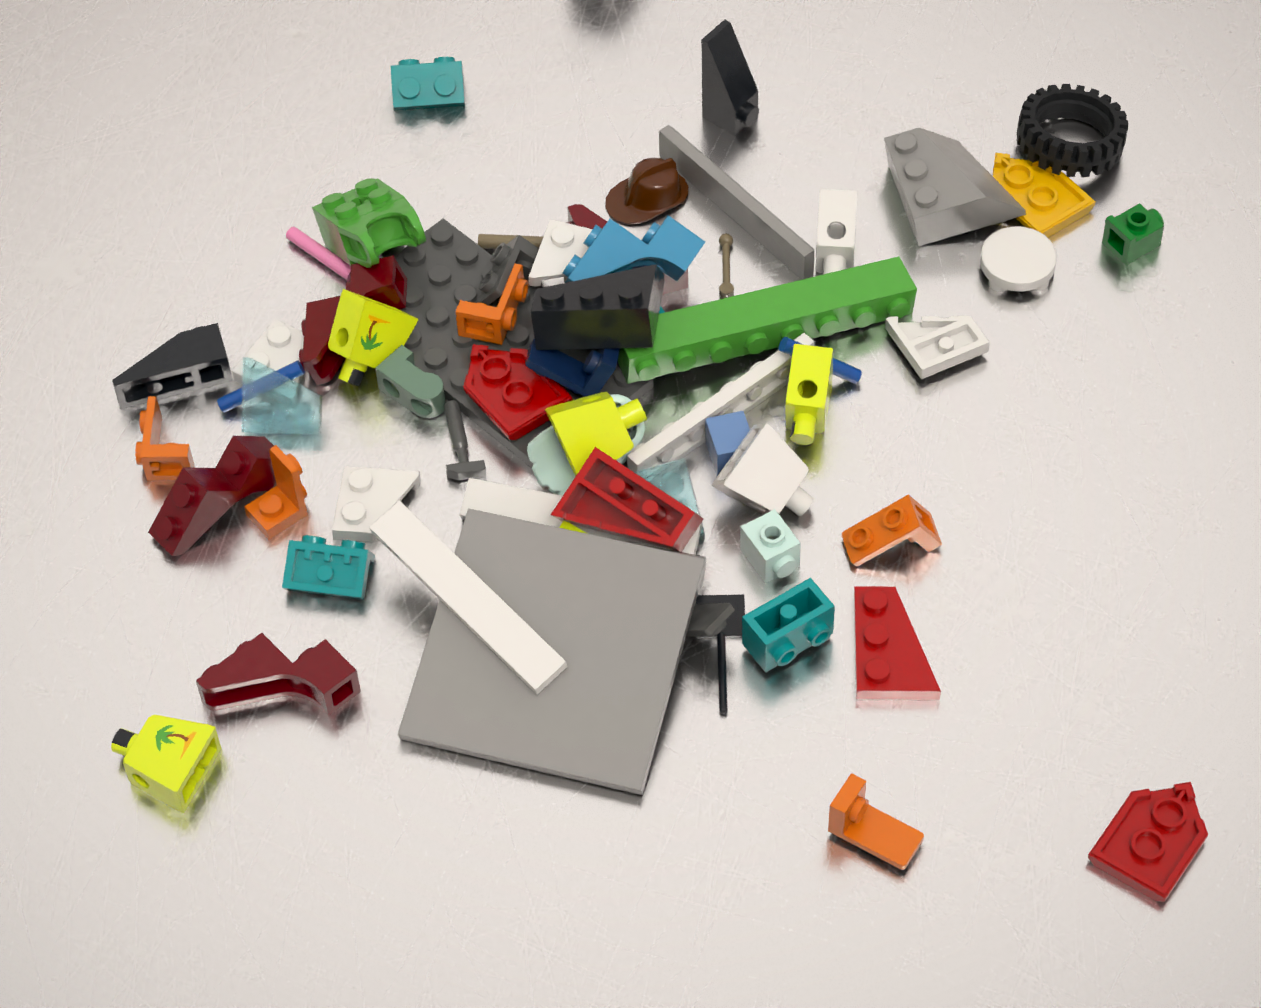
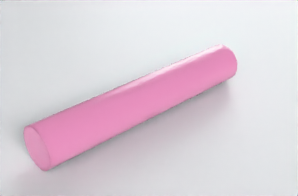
M295 226L287 231L286 239L345 280L350 281L351 266Z

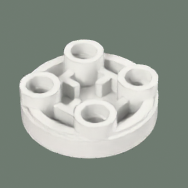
M1012 226L995 231L985 240L981 249L980 265L984 275L989 279L988 284L992 290L997 292L1007 290L1020 292L1030 290L1042 291L1047 288L1049 280L1054 274L1057 253L1050 239L1041 232L1027 227Z

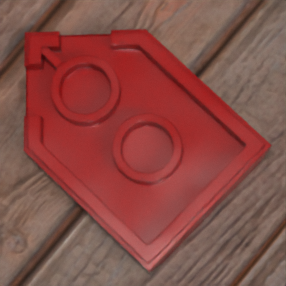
M473 344L469 370L463 386L464 391L509 440H517L549 421L545 411L546 408L572 401L571 395L558 382L538 375L525 365L527 349L511 348L510 351L491 350L487 345Z
M1191 782L1174 784L1173 788L1150 791V789L1131 791L1089 852L1088 859L1095 867L1154 901L1165 902L1208 837L1204 820L1201 819L1195 802L1196 796Z

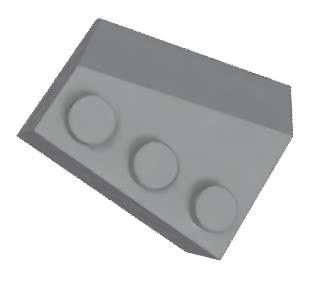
M915 128L884 138L889 169L918 246L1026 215L1025 209L959 141L922 128Z

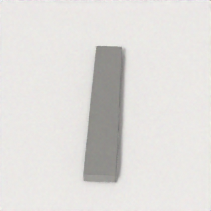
M667 125L659 130V156L664 160L673 158L676 162L677 171L799 278L806 279L813 275V247L672 126Z

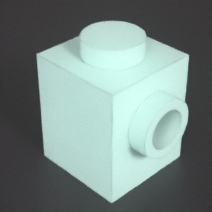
M775 509L740 526V550L765 584L778 577L784 578L800 567L801 543Z

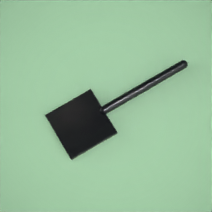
M744 594L699 595L696 598V604L730 603L735 609L725 620L727 622L726 627L717 635L710 637L717 638L719 711L725 714L728 711L725 638H742V616L745 615ZM696 637V638H697V639H707L708 637Z

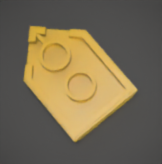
M995 153L993 177L1025 209L1026 215L1016 217L1025 227L1037 230L1049 238L1089 214L1095 206L1096 201L1062 171L1060 175L1052 173V167L1050 166L1046 170L1039 168V160L1032 163L1025 159L1010 158V154Z

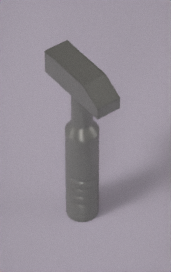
M454 400L446 402L444 410L451 442L459 460V463L446 465L447 477L455 480L486 477L484 460L469 462L466 451L468 442L458 402Z

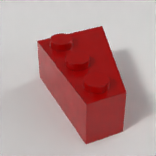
M596 447L551 513V516L560 521L564 520L574 525L679 552L684 550L704 519Z

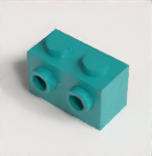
M810 577L742 616V644L765 673L776 666L787 665L798 653L811 646H819L829 639L834 630L835 606Z

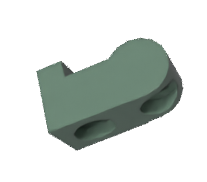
M401 345L375 368L379 390L417 416L430 419L439 416L444 411L446 400L442 379L434 373L423 372L416 367L413 352L405 346Z

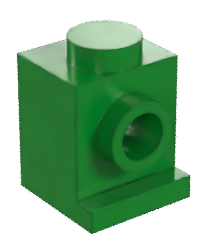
M1139 203L1116 217L1110 215L1106 218L1102 243L1127 266L1161 245L1164 230L1163 218L1156 209L1151 208L1147 210Z

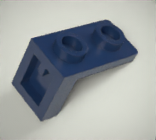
M533 339L529 345L525 365L538 375L548 377L567 387L573 393L587 397L599 393L616 369L620 348L599 349L598 352L592 350L585 363H582L559 350H536L535 339Z

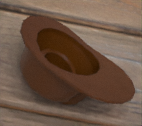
M661 158L643 159L635 165L629 178L619 182L609 191L606 196L605 208L609 216L617 222L627 225L641 224L683 203L688 196L689 186L685 178L677 172L676 162L673 158L666 160Z

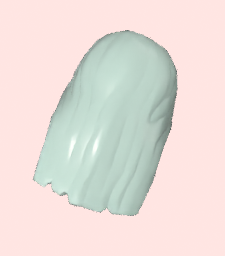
M610 394L616 407L632 401L620 394ZM644 422L627 429L634 447L642 442L645 432ZM550 426L528 443L527 452L530 461L533 463L532 470L537 478V482L542 487H549V491L552 493H558V495L563 496L574 480L575 475L553 426ZM630 450L628 453H626L616 461L623 464L627 460V455H629L632 450Z

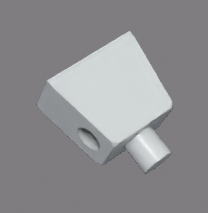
M820 189L816 244V271L818 273L827 274L852 268L854 265L858 192L856 190Z
M768 423L753 425L711 485L762 514H766L774 509L779 514L784 506H786L800 517L810 508L814 501L810 494L799 487L808 474L809 469L807 465Z

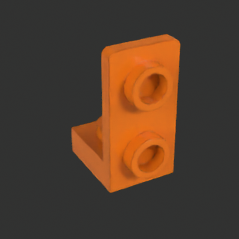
M514 264L497 307L479 302L459 301L455 311L458 336L500 345L503 344L507 331H513L516 325L519 302H524L527 297L529 282L524 279L523 265Z
M148 396L147 408L140 412L139 423L143 439L142 442L136 443L137 465H143L147 481L176 480L183 467L195 468L189 444L178 443L159 444L162 415L157 397Z
M277 445L269 449L277 486L244 506L246 516L268 540L308 515L305 504L307 492L300 480V475L303 473L302 468L292 454L285 455Z
M909 494L842 532V538L850 562L856 567L906 539L911 543L917 542L928 552L942 545L931 513Z
M851 773L829 806L828 831L901 870L906 869L922 844L924 834L869 805V800L865 799L866 780Z

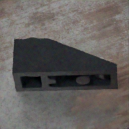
M724 19L701 39L702 117L736 136L746 126H751L759 115L758 89L731 22Z
M218 323L178 333L112 380L120 410L147 403L148 396H156L157 400L233 381Z

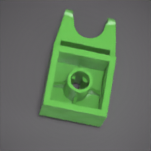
M378 178L362 180L355 185L354 189L343 194H330L322 199V203L312 207L325 247L350 266L358 263L370 268L379 263L380 254L391 248L403 245L416 247L426 243L423 227L414 208L403 195Z

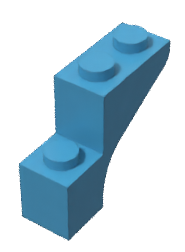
M669 215L661 225L653 222L642 240L610 218L603 229L595 225L583 242V244L589 247L584 256L580 258L575 254L562 273L568 277L565 281L567 283L657 264L663 273L678 281L703 247L705 241Z

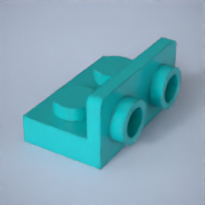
M303 535L302 541L289 540L282 588L289 591L364 600L369 564L374 563L375 555L365 549L366 544L362 542L342 540L341 546L326 545L325 538Z

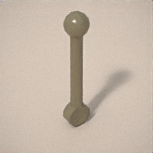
M725 233L719 238V244L722 246L723 283L719 286V294L722 298L734 295V286L730 283V246L733 244V238L730 234Z

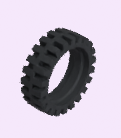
M1062 84L1061 89H1058L1056 85H1049L1047 91L1044 88L1036 90L1035 94L1031 93L1027 100L1024 101L1017 127V145H1020L1022 154H1028L1027 159L1030 162L1034 163L1039 160L1038 167L1043 170L1050 166L1052 167V173L1060 175L1061 170L1066 171L1067 177H1075L1076 172H1079L1081 177H1089L1091 171L1095 175L1103 173L1104 169L1107 171L1112 169L1114 163L1117 164L1120 160L1128 131V120H1126L1127 115L1125 111H1120L1121 106L1117 102L1111 103L1110 96L1104 94L1099 97V91L1092 88L1089 92H1085V86L1077 85L1076 90L1071 89L1070 84ZM1056 118L1077 119L1095 127L1104 135V138L1087 143L1069 142L1052 136L1040 126V123Z

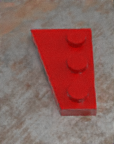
M854 586L856 700H940L941 690L896 587Z

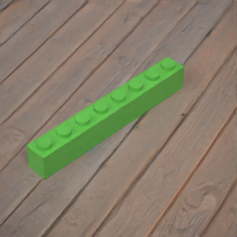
M900 256L677 309L659 314L653 348H620L617 362L627 384L642 380L648 381L655 377L678 371H688L692 368L711 363H721L739 356L758 354L764 350L779 347L780 341L784 337L794 340L805 333L813 339L821 336H830L834 333L857 327L863 328L870 324L886 321L888 317L898 316V319L913 313L917 287Z

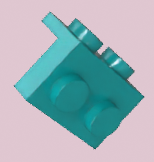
M438 57L434 59V63L420 64V61L417 59H405L399 61L398 65L390 66L394 111L465 106L462 61H455L454 57Z

